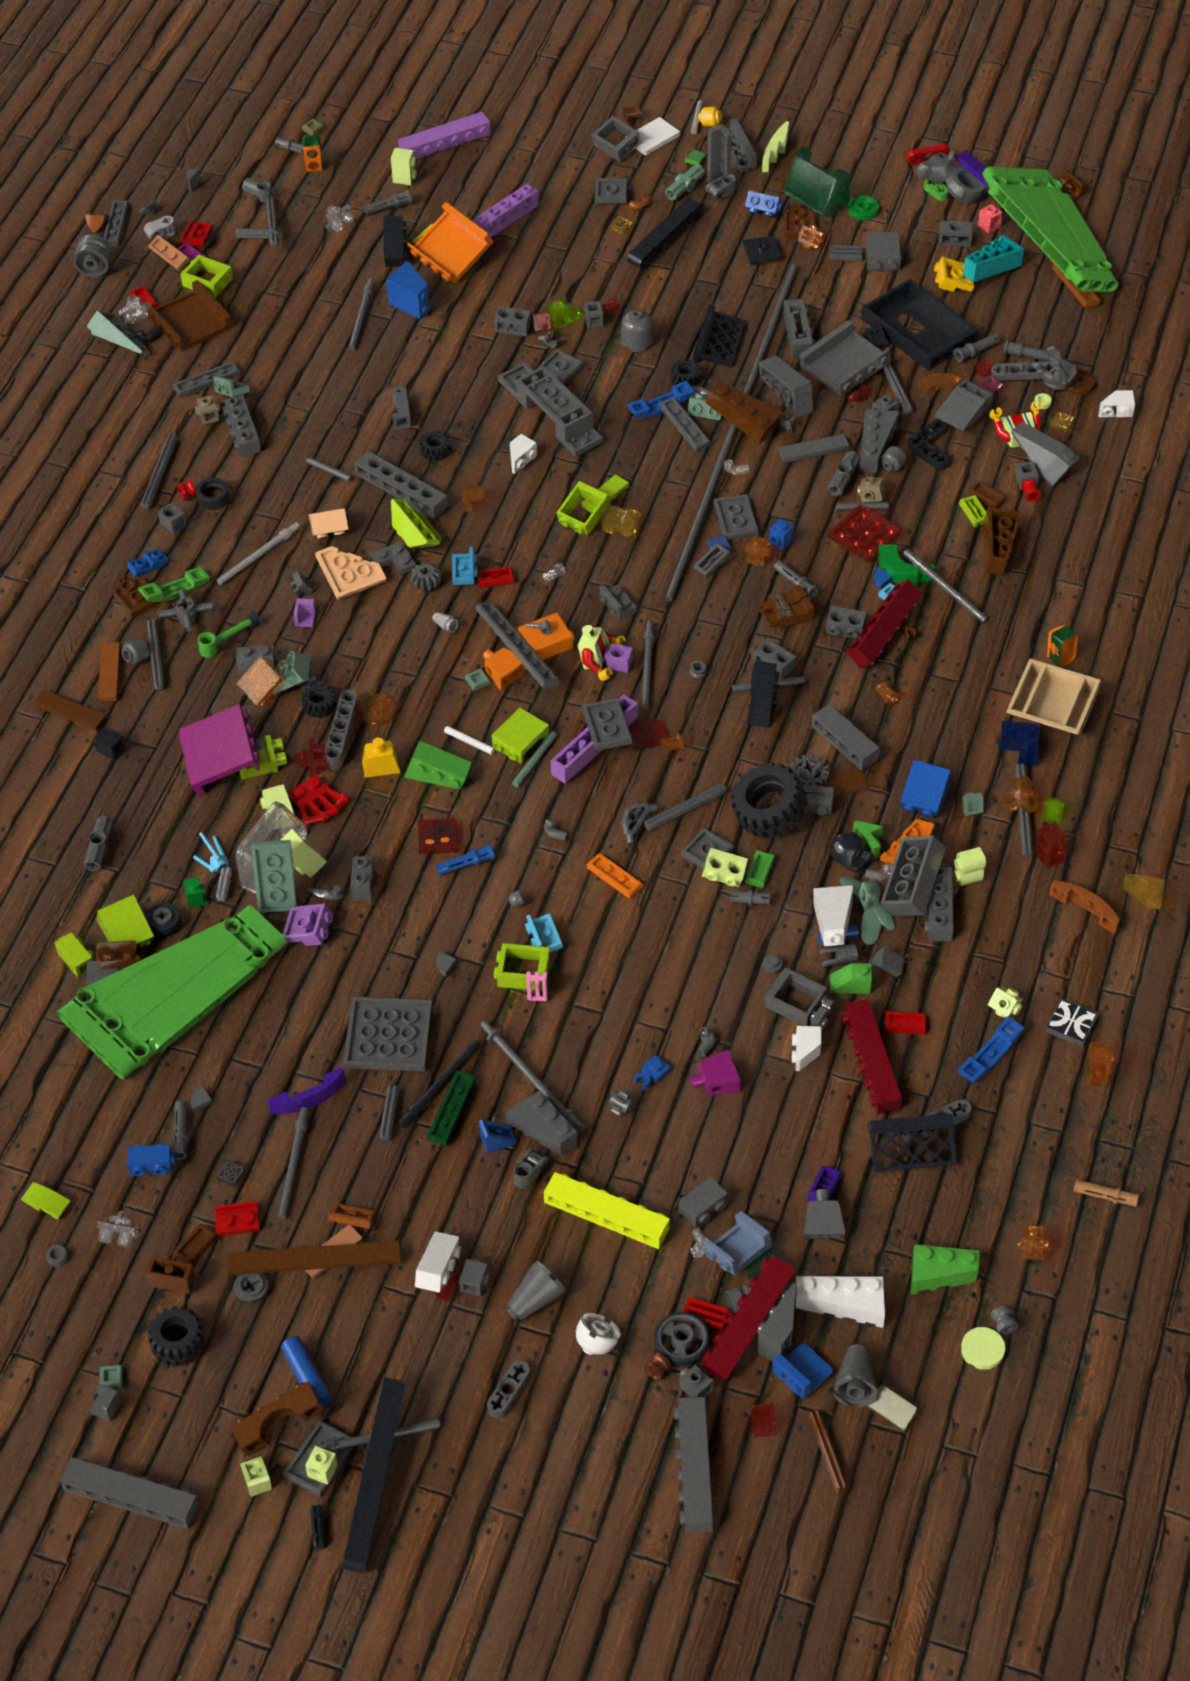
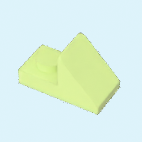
M262 1456L240 1463L250 1496H255L272 1489Z

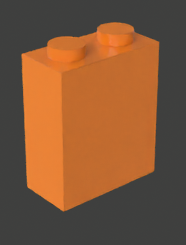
M558 613L530 622L538 624L543 620H548L551 627L550 634H542L541 629L526 627V624L518 627V633L542 660L573 649L574 634L571 630H568L565 620L561 619Z

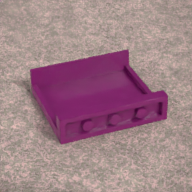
M239 704L178 730L190 784L198 796L205 793L204 785L251 765H254L257 771L260 770L258 762H261L258 752L255 751L257 744L251 735L254 734L250 723H248L250 716L247 710H243Z

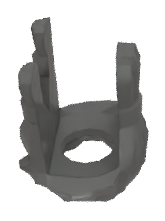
M1055 346L1048 347L1045 354L1052 361L1051 364L1055 369L1054 374L1046 371L1041 363L1033 364V367L1040 374L1045 386L1055 391L1064 390L1072 384L1077 374L1075 365L1062 358L1058 348Z

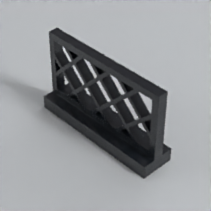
M709 305L692 361L698 362L699 359H703L731 368L746 320L714 311L715 307ZM716 318L722 319L724 322L718 323ZM736 323L741 326L734 328L732 324ZM728 326L730 330L725 331L722 327ZM718 329L721 333L715 334L713 330ZM734 333L736 338L731 339L729 334ZM724 336L726 341L721 342L719 338ZM715 340L717 344L711 345L709 341ZM730 344L733 348L727 350L725 346ZM721 348L723 352L718 353L715 349ZM707 351H711L714 355H707L704 353ZM727 355L730 361L722 359V356Z
M953 1114L869 1121L867 1126L870 1134L874 1172L957 1165L952 1124ZM948 1128L949 1137L945 1142L935 1136L939 1129ZM921 1130L930 1135L924 1145L914 1137ZM899 1132H904L910 1137L904 1146L893 1139ZM876 1134H883L889 1139L883 1148L875 1143ZM932 1138L942 1145L936 1154L926 1147ZM911 1140L921 1146L915 1156L905 1149ZM891 1141L900 1148L895 1157H892L884 1150ZM945 1147L951 1152L952 1161H943L937 1155ZM923 1149L933 1156L928 1163H923L916 1158ZM902 1151L912 1158L908 1165H902L896 1160ZM881 1153L892 1160L888 1166L878 1167L877 1158ZM915 1160V1161H916L917 1163H919V1164H911V1163Z

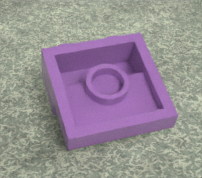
M325 904L291 907L282 935L287 943L302 941L305 946L321 945L323 940L328 937L327 927L333 921V914Z

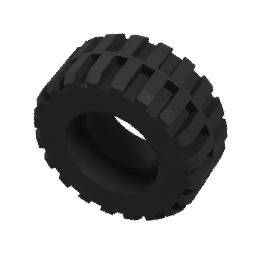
M767 763V765H757V768L749 769L748 773L743 774L739 778L740 781L736 782L735 790L731 794V805L743 828L754 836L759 835L762 838L769 836L772 838L777 837L776 835L778 834L784 835L787 830H792L796 827L795 824L802 820L801 815H804L807 810V793L800 779L791 768L785 767L783 764ZM776 791L784 792L781 799L774 806L767 809L755 808L758 801L764 795Z

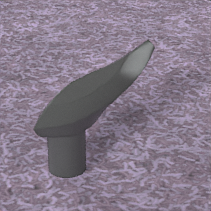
M337 885L333 887V890L308 888L309 892L324 899L337 900L344 897L340 893V886Z

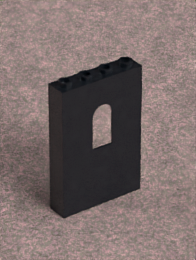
M912 279L902 282L900 285L862 306L861 320L869 326L881 325L886 339L927 371L953 357L955 348H962L967 343L973 344L977 342L978 329ZM900 314H907L923 325L925 329L917 334H913L900 324L896 317Z

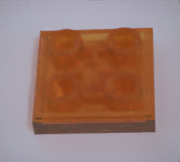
M260 656L236 684L256 706L261 707L283 679Z

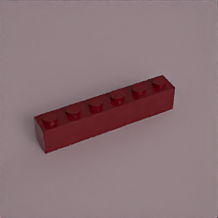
M908 578L895 584L846 652L859 668L869 667L876 662L877 655L883 652L885 644L893 638L892 634L901 627V622L908 617L910 609L918 603L917 600L921 593Z
M869 1000L845 1003L844 1012H841L843 1023L847 1024V1036L853 1042V1054L855 1057H858V1069L864 1075L863 1083L865 1090H869L871 1107L875 1108L876 1114L901 1110L902 1097Z
M772 1255L769 1259L765 1257L759 1266L761 1269L758 1277L754 1275L748 1284L750 1290L746 1295L744 1293L741 1295L736 1303L739 1306L735 1313L731 1312L725 1320V1323L728 1325L724 1331L719 1330L713 1340L716 1344L712 1350L708 1348L702 1357L704 1363L701 1367L722 1381L729 1377L760 1324L764 1321L795 1271V1268L775 1255Z

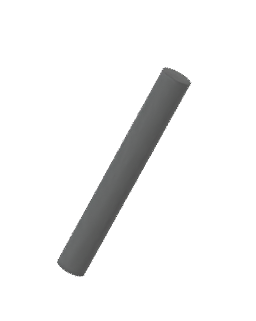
M311 457L306 459V463L348 482L352 480V475Z
M888 502L836 503L835 507L836 510L888 509Z

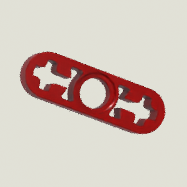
M947 144L912 149L906 154V158L910 165H919L930 158L925 157L930 152L932 153L931 156L937 155L940 152L949 155L951 150Z

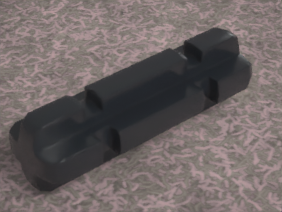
M313 1505L310 1507L313 1548L319 1550L326 1547L322 1517L323 1509L321 1505Z

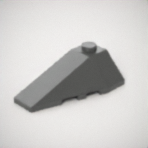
M1024 422L1018 424L1011 431L1020 448L1024 449L1029 456L1028 460L1034 462L1038 475L1051 487L1068 473L1079 459V456L1066 445Z

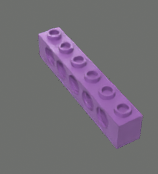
M525 184L471 221L492 237L539 206L538 190L529 184Z

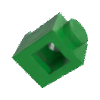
M199 877L183 880L189 909L208 905L204 884H200Z

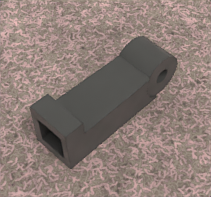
M396 386L392 389V400L397 408V413H393L394 430L411 428L406 388Z

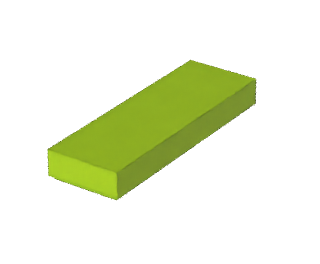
M614 475L597 490L608 494L611 502L629 487V482ZM585 499L581 502V507L592 513L597 504Z

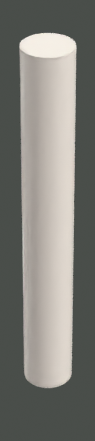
M449 726L445 727V733L490 755L494 753L495 749Z

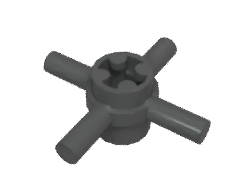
M181 588L179 590L180 599L176 602L175 608L158 611L159 617L177 616L179 622L185 625L186 631L191 632L193 631L192 624L196 621V613L211 610L213 605L212 602L195 605L192 599L187 598L186 589Z

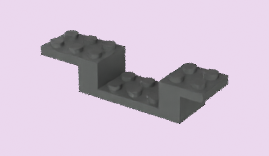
M524 362L498 375V381L526 409L537 404L555 422L556 438L575 457L603 443V437L593 428V413L545 366L533 370Z

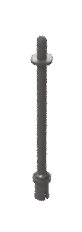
M482 1021L481 1027L488 1034L487 1041L489 1043L495 1042L531 1083L542 1092L577 1131V1135L580 1134L578 1128L583 1132L585 1125L575 1116V1112L572 1109H566L501 1037L502 1030L500 1028L493 1029L487 1021Z

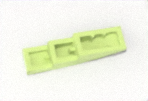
M788 121L776 131L766 147L763 156L762 172H769L770 162L777 163L778 153L785 154L789 133Z

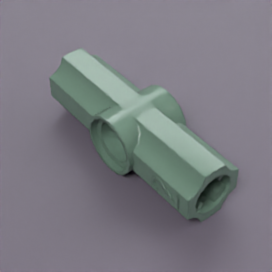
M696 164L686 173H679L675 182L665 190V194L673 201L685 191H692L695 183L705 175V170L701 165Z

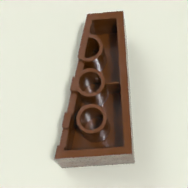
M721 381L710 391L705 402L757 443H760L777 425L783 413Z
M987 508L983 521L985 573L1003 575L1022 515L1021 511Z

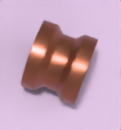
M654 1352L651 1356L652 1360L646 1362L643 1367L649 1376L655 1380H661L664 1376V1371L670 1369L671 1363L664 1355Z

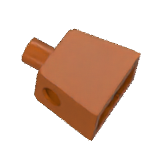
M501 648L496 653L488 649L483 654V658L486 659L485 672L500 690H503L527 673L524 665L506 648Z

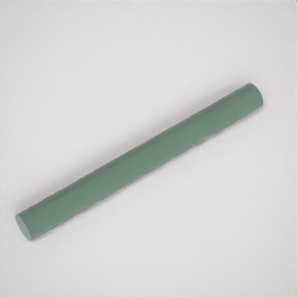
M552 731L514 779L512 784L515 787H519L557 737L555 732Z

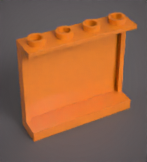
M445 202L441 206L445 212L414 246L410 243L407 245L410 248L409 252L415 258H421L420 261L425 266L430 265V268L436 274H442L441 277L446 282L451 281L453 284H456L494 241L486 231Z

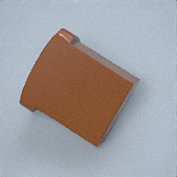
M90 213L85 215L87 224L93 233H96L102 227L104 221L108 220V214Z

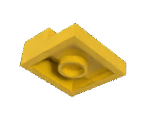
M942 257L935 264L934 271L937 272L935 282L939 284V288L952 292L955 291L956 287L970 292L974 288V283L962 275L964 263Z

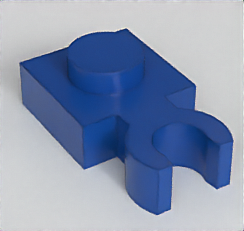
M655 1055L641 1067V1072L643 1073H638L635 1076L634 1083L637 1084L641 1080L645 1081L642 1084V1089L645 1090L650 1086L651 1080L657 1083L670 1072V1066Z

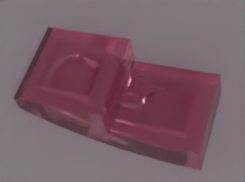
M989 375L981 383L979 381L974 383L993 394L1003 388L1002 383L992 375Z

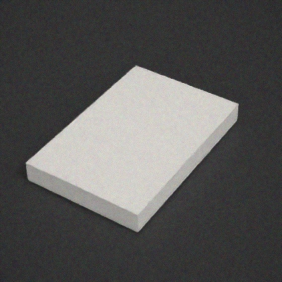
M659 117L636 130L639 132L641 144L635 149L646 156L679 137L680 131Z

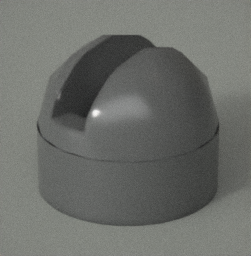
M519 890L511 893L509 896V902L514 907L524 905Z

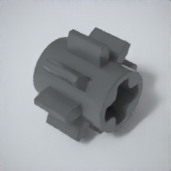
M625 1089L623 1091L620 1090V1092L615 1091L609 1100V1105L612 1107L611 1112L618 1116L624 1113L628 1114L634 1106V1101L631 1098L632 1094Z

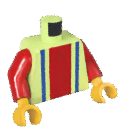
M1034 401L1032 402L1030 408L1034 415L1029 412L1000 417L1002 414L1001 408L998 407L996 409L997 415L992 409L989 415L995 420L994 426L997 436L1013 448L1019 447L1011 431L1021 422L1040 431L1041 414H1039V410L1042 407L1041 401L1038 402L1039 408H1035Z
M586 625L582 628L583 634L578 643L583 668L590 669L594 673L597 672L599 679L606 681L613 673L610 668L601 669L604 663L605 652L610 649V642L622 645L620 642H624L626 639L624 636L615 638L613 634L600 627Z

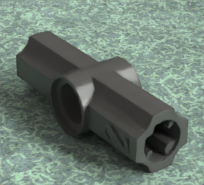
M846 452L842 461L837 465L836 472L828 485V491L831 495H842L846 485L851 482L852 474L860 461V456L857 452Z
M108 816L97 818L94 830L89 836L90 843L84 860V867L90 871L101 869L104 855L109 850L108 842L114 822Z

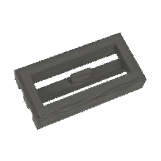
M830 245L829 260L861 261L862 246Z
M716 543L693 568L707 579L731 554L723 546Z

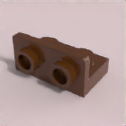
M135 940L96 943V962L100 969L124 968L141 961L136 953Z

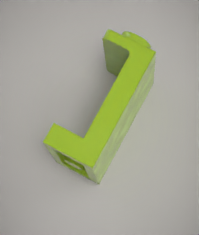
M519 708L492 734V746L498 752L504 753L511 760L521 764L524 761L523 755L539 739L544 741L548 737L549 725Z

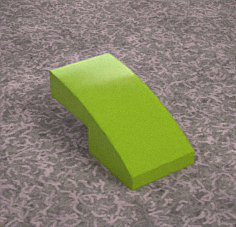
M34 1182L21 1198L23 1202L37 1211L41 1209L57 1220L70 1202L69 1199Z

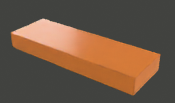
M601 853L597 854L587 863V869L629 899L643 888V883Z

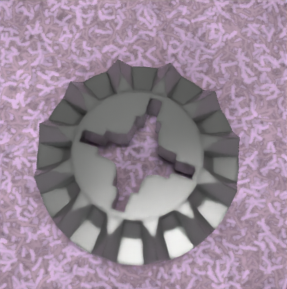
M262 1273L239 1275L233 1285L235 1295L242 1302L248 1301L249 1303L254 1300L260 1301V1298L266 1295L268 1288L267 1279ZM247 1282L254 1286V1292L248 1289Z

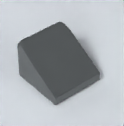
M199 169L187 170L188 190L192 192L201 182Z

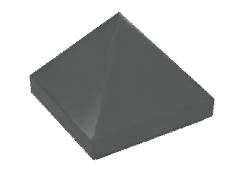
M153 198L139 210V214L154 215L156 199Z

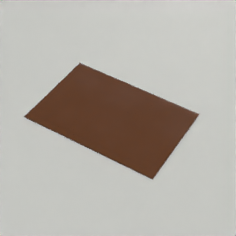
M858 767L830 772L827 784H823L825 787L834 788L833 796L870 789L863 771Z

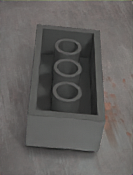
M934 836L902 837L880 903L892 916L925 915L946 849Z

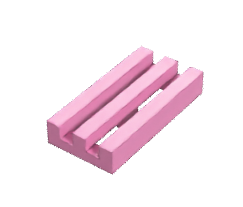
M527 972V999L529 1001H547V973L543 972V976H540L539 972H535V975ZM531 981H535L536 996H532ZM539 981H542L543 996H540Z

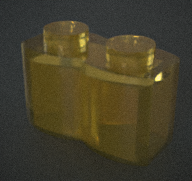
M614 506L607 507L602 519V531L609 534L619 533L626 537H635L641 524V513L632 509L623 510Z

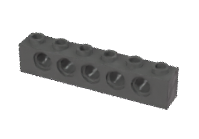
M370 451L365 452L354 462L356 475L398 499L407 500L410 506L433 519H436L448 508L447 495L424 483L417 477L408 474L403 469L394 466L391 462H387Z

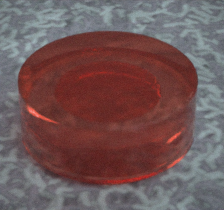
M980 361L976 364L975 371L979 376L987 377L992 374L991 369L993 365L988 361Z

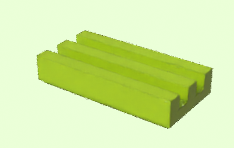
M976 495L960 499L959 505L973 526L977 527L979 523L983 525L986 510Z

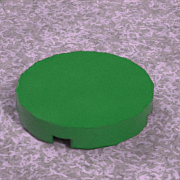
M870 196L854 197L848 203V213L858 220H870L879 213L880 206L877 200Z

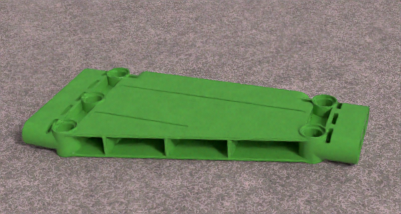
M991 166L983 171L982 175L989 186L988 193L1064 273L1065 277L1073 281L1078 291L1112 292L1118 287V282L1111 272V263L1107 261L1105 253L1069 195L1062 192L1061 182L1055 180L1049 170Z
M248 905L234 917L228 918L221 923L79 989L77 996L57 1011V1015L120 1079H125L139 1066L147 1064L152 1055L163 1052L256 974L258 968L264 967L273 955L287 945V941L254 907ZM229 928H234V929H236V930H235V931H229L228 929H229ZM262 954L263 957H257L255 955ZM83 998H89V999H90L89 1001H86V1002H85V1001H82ZM114 1024L118 1027L112 1029L109 1026ZM141 1051V1052H144L145 1054L142 1055V1056H139V1055H137L136 1053Z

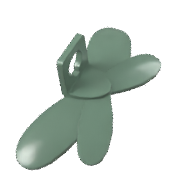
M852 877L840 878L842 886H853V894L859 896L865 910L860 928L861 938L864 943L872 945L877 941L881 924L890 931L895 929L892 916L880 905L881 888L878 882L869 880L866 883Z

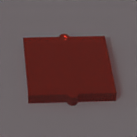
M662 719L630 725L632 740L635 741L637 750L669 744L667 729L664 728Z

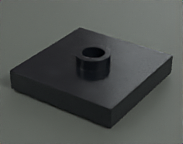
M774 236L743 240V247L750 265L781 261V254Z

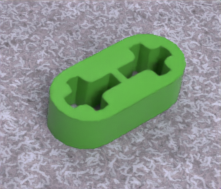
M925 179L924 190L940 201L948 198L949 191L947 186L943 183L936 184L931 180Z

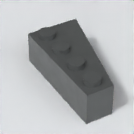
M865 409L859 472L877 473L881 464V457L888 449L890 440H892L894 432L898 427L899 411Z

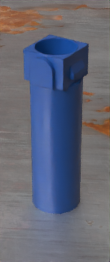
M293 1336L285 1340L281 1345V1349L299 1383L308 1381L316 1389L323 1406L331 1403L326 1385L300 1336Z

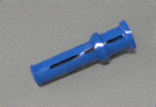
M488 843L486 847L477 850L471 849L468 854L435 864L439 876L471 864L477 866L480 862L489 859L494 860L495 857L492 847Z

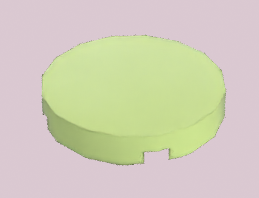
M977 1327L964 1335L961 1343V1353L968 1364L974 1365L975 1368L980 1370L996 1367L1003 1359L1005 1342L996 1331L987 1327Z

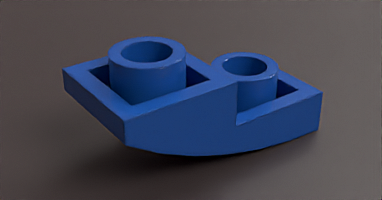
M161 549L144 552V558L128 561L127 567L135 577H139L160 568L168 562V558Z

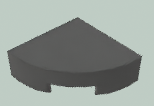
M438 951L436 965L439 972L446 977L455 965L456 959Z
M202 1085L197 1087L191 1096L193 1112L212 1103L211 1098Z

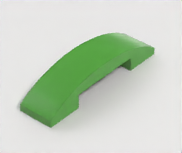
M201 567L186 571L184 578L160 586L153 582L139 587V591L151 602L170 601L180 598L179 590L181 588L186 589V593L189 594L210 580V577Z

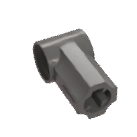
M249 178L244 180L242 190L258 196L259 201L266 203L267 197H273L269 182H257Z

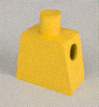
M375 738L373 743L365 744L362 760L365 778L400 773L398 757L391 741Z

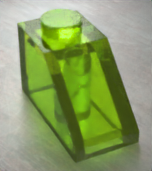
M562 299L547 305V321L556 329L583 317V313L575 305Z

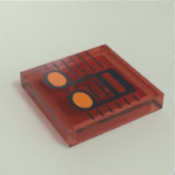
M457 819L419 820V854L457 853Z

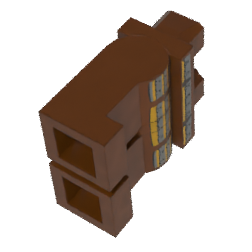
M801 585L794 586L793 590L785 593L770 594L767 601L760 603L759 606L761 614L770 613L766 615L769 627L777 625L779 629H784L785 626L788 627L812 621L815 608Z

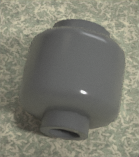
M889 447L881 457L882 466L890 472L899 471L906 462L905 452L900 447Z
M136 638L124 644L122 656L125 661L131 664H138L148 658L150 647L144 640Z

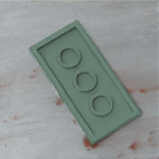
M291 840L251 842L258 912L290 911L291 907H297Z

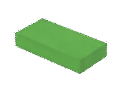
M756 850L745 878V884L764 888L775 860V855Z

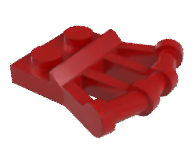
M317 775L287 792L289 801L301 813L305 828L310 827L311 824L328 821L329 817L338 815L344 804H348L350 801L348 795L331 790L328 784H325ZM326 797L334 799L337 802L335 803V805L331 804ZM320 801L327 810L325 812L321 811L315 803ZM309 808L316 816L307 817L305 809Z

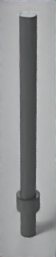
M372 278L368 279L367 286L363 290L364 296L350 340V350H355L368 302L374 291L373 285L375 281Z
M909 549L905 550L903 554L913 562L912 565L926 573L982 623L988 619V617L928 567L920 556L917 557Z
M651 621L646 623V632L644 633L645 654L641 706L644 710L649 708L652 643L655 638L653 622Z
M301 1107L299 1118L295 1122L294 1131L296 1133L278 1218L286 1219L303 1135L306 1133L308 1126L306 1120L309 1109L306 1107Z
M439 1419L398 1427L395 1430L394 1438L440 1428ZM372 1433L334 1441V1439L327 1440L324 1444L307 1447L309 1456L311 1455L315 1446L336 1453V1450L367 1444L370 1443Z

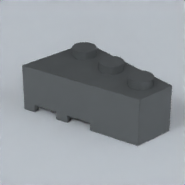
M540 1090L506 1112L507 1125L519 1129L527 1137H533L539 1141V1144L560 1156L577 1146V1131Z

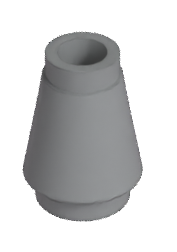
M436 612L433 615L432 620L445 632L453 633L458 629L459 621L455 616Z

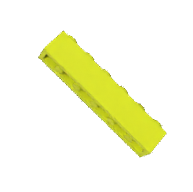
M554 1172L544 1190V1203L657 1249L660 1248L669 1231L670 1218H667L664 1214L652 1212L642 1205L628 1202L625 1198L615 1197L605 1190H598L585 1182L573 1180L566 1174Z

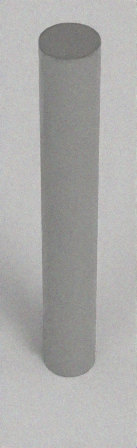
M701 100L697 102L691 128L692 134L697 133L699 125L698 115L703 108V101Z

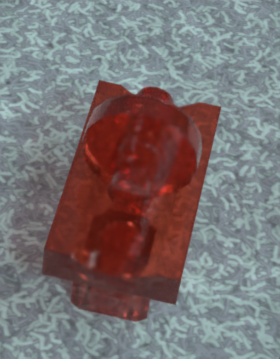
M308 739V752L303 749L296 755V762L301 764V767H306L308 764L310 777L315 776L316 771L326 770L325 758H316L325 756V744H315L314 739Z

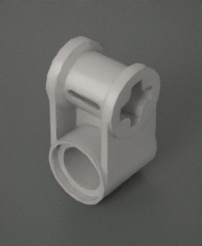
M164 216L149 222L144 226V232L151 242L157 235L163 239L173 237L176 234V228L173 226L174 219L171 216Z

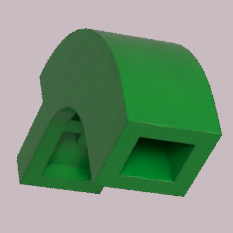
M879 545V567L892 576V582L898 583L908 578L916 588L917 582H934L921 569H917L914 565L901 560L898 555L897 545ZM927 565L935 572V565Z

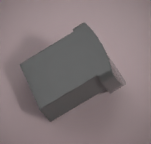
M884 946L873 956L869 964L877 969L882 968L897 977L902 973L904 958Z

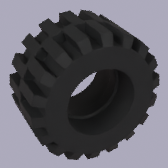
M172 1306L170 1310L165 1308L163 1313L158 1312L155 1315L156 1319L150 1321L151 1326L148 1327V1339L152 1352L159 1362L162 1360L163 1364L167 1366L171 1363L172 1367H177V1364L184 1366L186 1365L185 1362L189 1361L191 1363L195 1361V1356H200V1350H203L205 1346V1334L199 1316L194 1314L192 1309L186 1310L185 1306L177 1309V1306ZM172 1332H187V1335L179 1341L171 1342L166 1340L167 1336Z

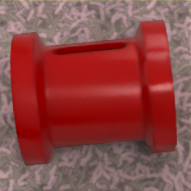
M1028 479L1022 483L1021 488L1026 493V500L1028 502H1035L1041 498V492L1037 489V483L1034 479Z

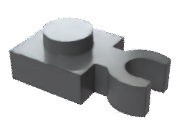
M828 998L825 999L822 1007H819L812 1018L811 1026L821 1027L823 1030L826 1028L829 1021L827 1016L833 1010L832 1005L834 1001Z

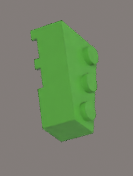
M419 741L404 778L461 789L472 762Z
M914 1245L910 1295L928 1289L930 1291L937 1290L938 1287L943 1286L954 1287L976 1282L979 1267V1251Z

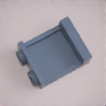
M742 1211L735 1215L737 1224L715 1242H711L709 1239L704 1241L706 1256L710 1260H715L724 1271H729L734 1276L772 1247L770 1232Z

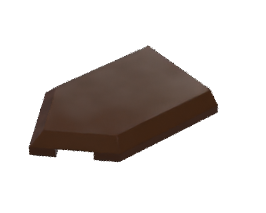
M797 203L794 205V208L783 213L784 236L786 238H813L816 236L815 212L807 210L802 204Z
M124 575L118 576L113 596L131 616L136 617L160 604V602L148 601L139 591V587L149 584L143 577L126 578Z

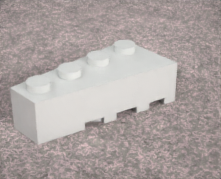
M796 1276V1308L820 1314L825 1312L842 1319L847 1317L864 1324L869 1322L883 1328L885 1318L883 1277Z

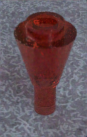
M459 1267L453 1275L449 1276L447 1285L443 1284L440 1293L435 1292V1295L440 1300H451L459 1283L463 1267Z

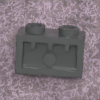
M618 584L609 589L604 585L600 586V601L605 603L611 614H614L619 620L637 611L636 604Z

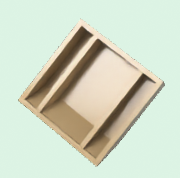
M1029 659L1006 713L1079 735L1082 733L1094 705L1101 680Z

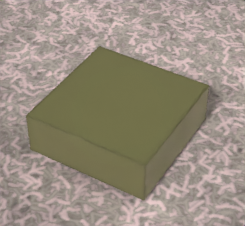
M312 119L302 126V130L311 136L317 135L324 130V125Z

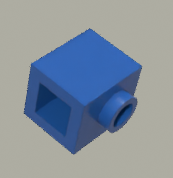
M779 518L769 528V543L784 550L793 541L794 525Z

